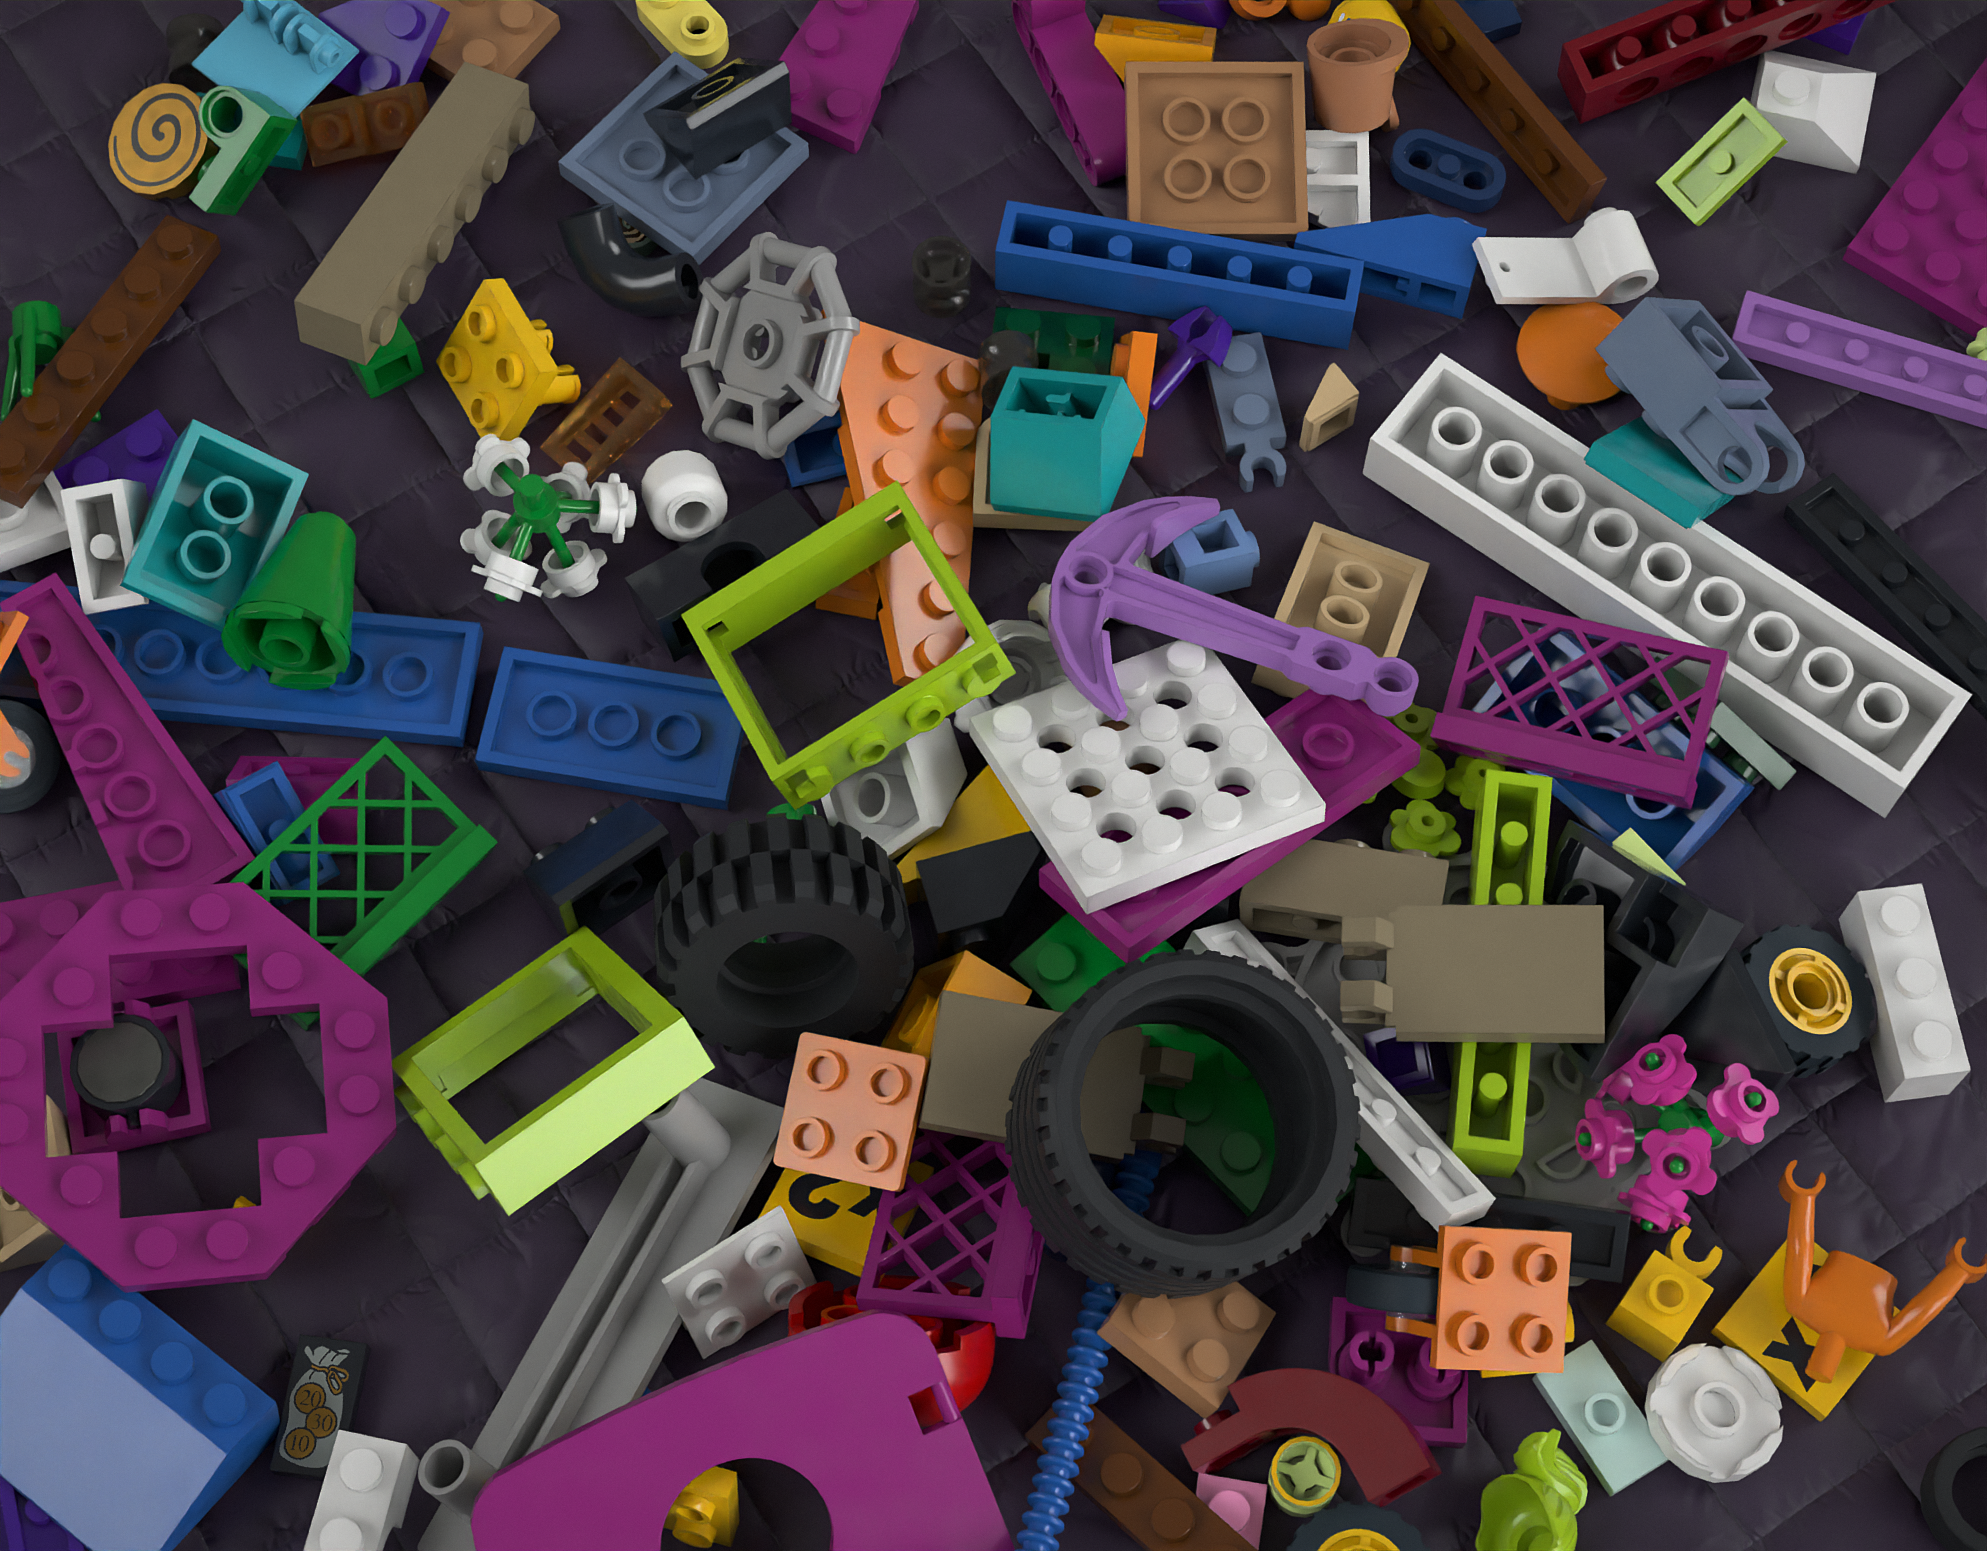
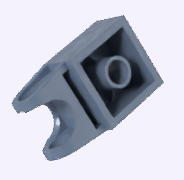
M1645 297L1595 348L1608 364L1605 367V372L1609 379L1622 391L1629 394L1632 393L1645 409L1642 412V417L1646 424L1660 437L1670 439L1709 483L1721 493L1733 496L1751 494L1754 490L1766 494L1784 493L1793 488L1802 477L1805 466L1804 453L1799 443L1764 399L1774 389L1699 301ZM1772 446L1780 448L1788 460L1785 475L1776 482H1771L1767 479L1770 468L1767 449ZM1724 465L1731 468L1744 481L1741 483L1731 481L1724 471Z

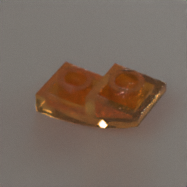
M413 82L361 96H348L308 106L300 113L313 167L402 149L430 109L423 82Z

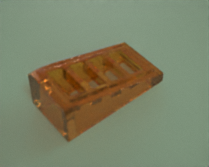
M619 357L541 445L540 449L562 468L568 462H578L584 465L588 472L586 481L589 486L645 435L673 405L664 393ZM626 391H629L640 401L633 410L619 399ZM611 407L624 418L618 427L601 415L607 408ZM591 423L608 436L602 445L583 431ZM575 439L593 454L586 463H583L566 448L572 440Z

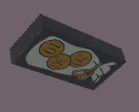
M300 1334L270 1471L274 1475L324 1482L338 1430L354 1431L371 1348L367 1343Z

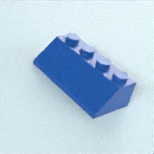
M1561 631L1536 645L1552 672L1586 653L1579 641L1569 633ZM1531 649L1514 658L1501 676L1514 696L1546 677V674ZM1600 660L1615 687L1626 681ZM1593 663L1559 682L1575 711L1609 691ZM1496 681L1471 711L1485 713L1507 700ZM1553 686L1519 706L1530 725L1547 728L1569 715ZM1636 689L1622 697L1638 725L1663 712ZM1616 701L1582 720L1593 740L1606 743L1632 730L1631 725ZM1513 710L1500 717L1520 722ZM1673 719L1645 735L1657 755L1684 761L1691 734ZM1576 724L1563 731V733L1583 737ZM1639 739L1626 746L1627 748L1646 752ZM1704 747L1695 780L1698 786L1691 810L1557 777L1552 779L1551 793L1610 842H1613L1631 827L1676 872L1718 831L1755 787L1707 747ZM1524 770V771H1526L1528 774H1531V775H1539V776L1552 777V776H1548V775H1544V774H1540V773H1536V772Z

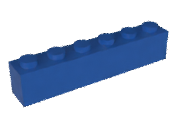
M1007 200L995 250V289L1178 320L1195 309L1207 306L1217 318L1219 315H1222L1235 331L1247 333L1261 332L1264 336L1348 350L1365 261Z

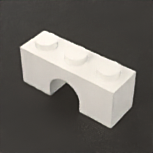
M1922 883L1859 891L1840 916L1839 922L1845 946L1852 951L1850 954L1856 962L1862 964L1866 971L1864 975L1866 978L1869 977L1874 989L1878 1021L1876 1032L1869 1042L1884 1102L1950 1094L1971 1069Z
M338 1430L304 1551H383L391 1529L393 1527H402L420 1462L407 1444Z

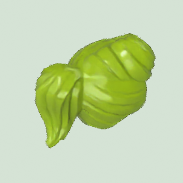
M1552 1428L1548 1433L1534 1432L1530 1434L1519 1445L1518 1452L1513 1455L1514 1463L1517 1466V1469L1513 1471L1514 1474L1501 1475L1487 1484L1483 1490L1480 1502L1481 1524L1475 1540L1477 1551L1575 1550L1577 1542L1575 1514L1585 1505L1588 1493L1587 1481L1585 1476L1578 1471L1577 1465L1570 1457L1557 1447L1561 1431Z

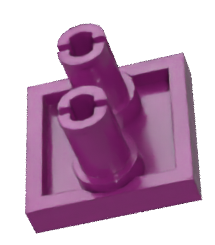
M1332 1297L1330 1302L1328 1372L1347 1378L1367 1388L1393 1405L1415 1427L1427 1446L1463 1449L1467 1444L1468 1370L1430 1367L1432 1338L1385 1329L1386 1314H1394L1406 1319L1407 1315L1436 1319V1315L1369 1309L1347 1302L1346 1297Z

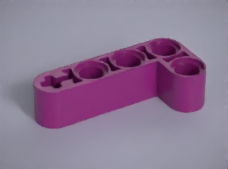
M1012 0V14L1018 35L1090 183L1093 186H1098L1126 176L1125 91L1114 69L1094 45L1095 31L1085 13L1086 0Z

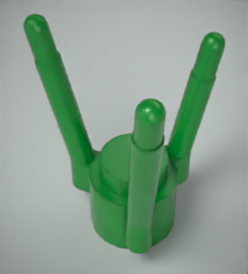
M24 302L16 306L12 312L13 336L8 339L9 360L2 398L3 403L0 416L2 422L15 407L19 381L21 380L20 392L22 396L30 397L33 394L35 364L50 363L75 331L73 328L62 326L61 311L57 306L49 302ZM99 410L91 419V422L97 423L101 420V414Z

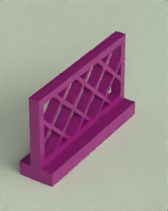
M1475 596L1443 712H1437L1430 737L1444 751L1691 810L1698 786L1695 780L1728 664L1729 653L1724 650ZM1487 615L1514 621L1524 639L1490 658L1480 641ZM1523 623L1543 628L1530 635ZM1560 631L1575 634L1586 653L1552 672L1536 645ZM1586 637L1605 642L1592 649ZM1622 645L1639 649L1649 668L1615 687L1599 659ZM1531 649L1546 677L1513 696L1497 668ZM1478 650L1484 663L1473 668ZM1649 651L1669 656L1656 663ZM1684 660L1709 664L1710 668L1704 688L1681 701L1678 700L1662 674ZM1593 663L1609 691L1575 711L1559 682ZM1491 672L1507 700L1485 713L1461 709L1467 686ZM1656 677L1673 706L1638 725L1622 697ZM1553 686L1569 715L1547 728L1530 725L1519 706ZM1616 701L1631 725L1632 730L1609 743L1593 740L1582 720ZM1699 704L1693 724L1686 711ZM1513 710L1520 722L1500 717ZM1680 716L1691 734L1684 761L1657 755L1645 735L1675 717ZM1576 724L1583 737L1563 733V731ZM1639 739L1646 752L1627 748L1626 746Z
M917 1123L915 1135L919 1138L913 1142L909 1165L932 1151L946 1168L920 1184H917L907 1173L904 1189L907 1192L902 1195V1190L896 1192L883 1189L856 1295L858 1309L864 1311L884 1309L907 1315L994 1322L997 1337L1025 1339L1045 1238L1039 1231L1036 1232L1029 1222L1033 1217L1027 1206L1021 1207L1016 1196L1018 1192L1014 1182H1011L1009 1173L1008 1176L985 1190L969 1174L995 1157H998L1009 1168L1012 1166L1011 1155H1006L1004 1143L981 1139L985 1144L957 1160L943 1145L957 1136L956 1134L918 1128ZM959 1181L973 1198L944 1215L930 1198ZM1003 1200L1000 1208L996 1203ZM919 1205L933 1222L904 1240L893 1227L894 1220ZM985 1211L997 1224L996 1231L971 1245L957 1228ZM946 1236L960 1253L931 1271L916 1253ZM890 1242L893 1247L887 1250ZM988 1256H990L989 1264L984 1260ZM903 1261H906L920 1277V1279L902 1290L878 1288L881 1275ZM971 1267L985 1280L981 1297L952 1295L944 1286L945 1283Z

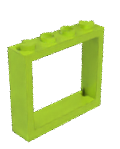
M898 480L681 614L771 781L795 810L808 802L823 798L838 783L864 767L878 764L896 747L919 733L936 728L943 722L946 716L975 698L991 694L998 688L1001 682L1016 674L1013 666ZM896 511H902L890 520L885 521V518L892 515ZM912 540L975 643L788 758L731 652ZM722 620L723 624L709 631L708 628Z
M585 925L392 1060V1069L402 1082L400 1086L394 1089V1095L405 1108L413 1122H417L429 1141L436 1149L440 1150L456 1174H460L478 1200L490 1193L508 1216L715 1068L685 1017ZM598 993L640 1033L487 1144L483 1143L447 1101Z

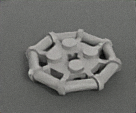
M771 232L757 234L752 238L750 247L714 278L706 277L700 285L699 290L703 296L688 353L681 356V370L689 375L704 418L702 431L710 441L714 443L726 441L757 451L766 460L780 458L785 454L787 445L825 415L834 416L840 407L837 394L852 339L860 334V321L851 315L835 272L837 259L825 246L810 248L779 240ZM780 265L795 269L785 286L776 283V268ZM750 279V282L744 288L751 290L742 298L736 297L735 291ZM814 287L826 315L824 319L820 310L811 306L808 298ZM762 338H769V346L766 352L760 349ZM826 339L818 373L816 376V380L814 382L810 377L817 355L819 343L821 340ZM716 370L722 371L726 384L718 382L721 392L713 374ZM801 398L803 399L800 405L779 420L780 406L785 402L795 403ZM743 403L753 406V424L741 421L737 417V413Z

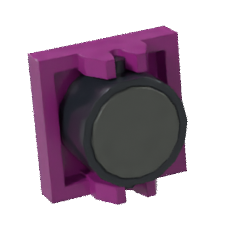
M134 999L125 1000L124 1010L113 1012L114 1028L57 1032L71 1147L74 1155L120 1152L212 1131L194 1008L188 1000L153 1008L145 1002Z

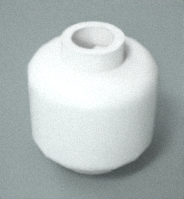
M689 450L672 451L658 457L647 468L642 479V498L655 529L666 538L679 542H690L722 524L727 513V494L714 464L702 454Z

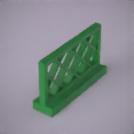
M384 736L229 883L244 882L246 885H249L262 873V890L254 891L270 903V899L309 900V935L322 946H335L330 952L359 976L363 977L493 851L498 842L480 824L476 826L387 736ZM384 757L404 776V800L365 799V775ZM357 783V799H340ZM412 785L427 800H412ZM328 809H357V845L318 844V819ZM365 809L403 810V845H365ZM412 810L439 811L456 830L440 846H412ZM310 827V844H292ZM281 854H310L309 890H270V864ZM318 854L357 855L356 891L317 890ZM365 855H403V881L393 891H364ZM411 855H429L411 873ZM317 900H356V926L346 936H317ZM364 900H383L364 918ZM247 953L231 955L248 971ZM320 1011L288 1014L305 1032L320 1019Z

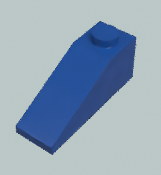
M1423 214L1298 232L1294 249L1365 261L1360 293L1462 319L1479 262L1472 243L1478 237H1485L1487 229L1472 225L1458 217L1444 218L1432 214Z

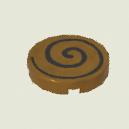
M161 83L143 89L125 104L114 121L108 143L110 166L120 183L143 198L156 201L158 200L155 198L169 197L170 199L184 196L197 186L200 169L208 159L217 155L218 147L214 145V142L202 130L198 119L199 105L202 101L201 97L183 85Z

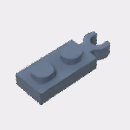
M1257 332L1232 336L1226 358L1219 368L1209 360L1203 361L1225 457L1243 455L1240 461L1238 481L1245 493L1252 492L1254 482L1252 471L1258 468L1269 470L1273 475L1275 487H1283L1286 462L1283 456L1275 449L1285 448L1287 436L1262 334Z

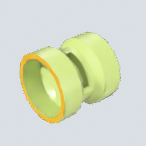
M1301 1436L1288 1440L1279 1447L1269 1469L1267 1485L1271 1499L1280 1510L1295 1517H1310L1321 1509L1327 1508L1340 1484L1341 1466L1338 1456L1327 1443L1315 1437Z

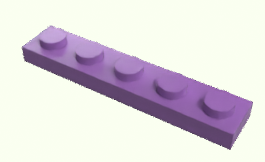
M1746 291L1731 340L1747 358L1987 429V361L1759 293Z

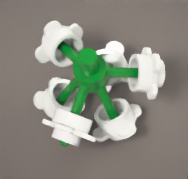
M495 434L483 436L475 446L476 452L473 456L472 467L464 473V483L473 491L485 487L495 496H507L515 492L513 497L515 512L510 515L497 510H489L482 516V523L475 529L468 528L462 533L460 538L462 548L468 553L475 554L476 558L485 565V568L473 565L471 571L488 577L484 589L495 593V598L499 602H504L507 598L520 602L523 591L539 597L543 593L547 598H554L561 593H564L567 597H578L593 590L598 584L597 573L599 568L607 562L605 552L601 549L590 551L588 545L582 541L565 542L561 533L569 531L572 523L582 518L589 519L592 532L611 533L614 543H622L625 527L631 528L635 521L637 506L634 491L628 490L627 483L620 482V477L617 473L610 474L608 483L595 482L590 490L586 481L587 469L578 462H568L563 466L562 472L551 474L548 477L529 474V463L526 458L530 453V447L524 439L518 437L512 441L499 440ZM545 532L553 549L543 560L542 566L548 579L541 584V590L532 587L539 569L523 563L522 560L527 559L532 552L530 542L532 534Z

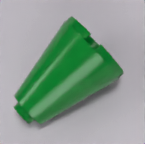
M329 512L308 513L300 516L227 615L221 638L225 651L239 667L250 672L252 664L271 673L269 683L283 688L305 691L328 688L335 684L338 674L341 672L345 673L351 659L356 536L343 519Z

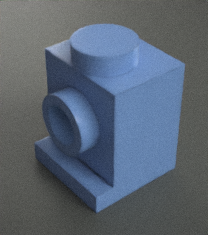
M1229 509L1220 511L1219 515L1196 525L1178 536L1160 552L1158 567L1163 577L1214 595L1251 586L1253 568L1258 567L1260 563L1259 547L1254 534L1251 531L1245 532L1234 510Z

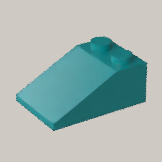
M193 419L173 446L150 500L120 586L222 632L227 615L282 541L309 474Z

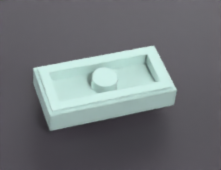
M1592 1339L1564 1356L1563 1373L1542 1372L1536 1373L1532 1378V1381L1610 1497L1669 1460L1652 1437L1647 1420Z

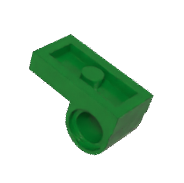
M217 86L210 89L203 96L199 105L198 119L202 130L213 142L221 147V150L217 155L208 159L200 169L198 174L199 183L189 196V199L207 213L235 216L298 120L282 106H278L269 97L260 92L232 86ZM241 105L243 117L240 126L236 129L234 114L238 106Z

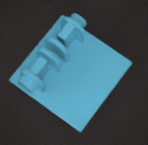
M240 0L244 3L243 11L192 62V66L218 86H232L260 92L269 97L278 106H282L296 118L359 53V50L294 0Z

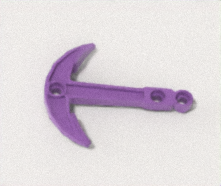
M1177 496L1147 499L1104 514L1069 543L1058 561L1049 593L1048 636L1064 674L1087 700L1116 722L1126 718L1128 708L1120 693L1113 670L1109 631L1102 630L1103 622L1106 618H1116L1281 671L1288 679L1307 685L1318 694L1335 695L1349 701L1364 698L1368 707L1374 713L1381 716H1395L1412 704L1419 678L1416 670L1402 659L1395 657L1377 658L1368 647L1310 627H1294L1133 565L1144 549V555L1153 558L1181 534L1219 515L1220 505L1215 498Z

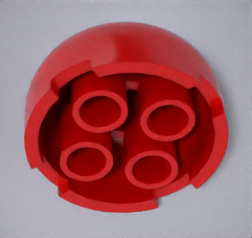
M884 1275L878 1288L902 1290L920 1279V1277ZM826 1280L800 1290L789 1302L788 1337L864 1312V1310L858 1309L856 1301L859 1284L850 1286L845 1290L833 1292L834 1284ZM951 1281L944 1284L952 1295L970 1296V1287ZM904 1314L920 1324L934 1345L960 1412L963 1411L978 1397L991 1374L995 1355V1323ZM931 1387L908 1396L920 1428L943 1421Z

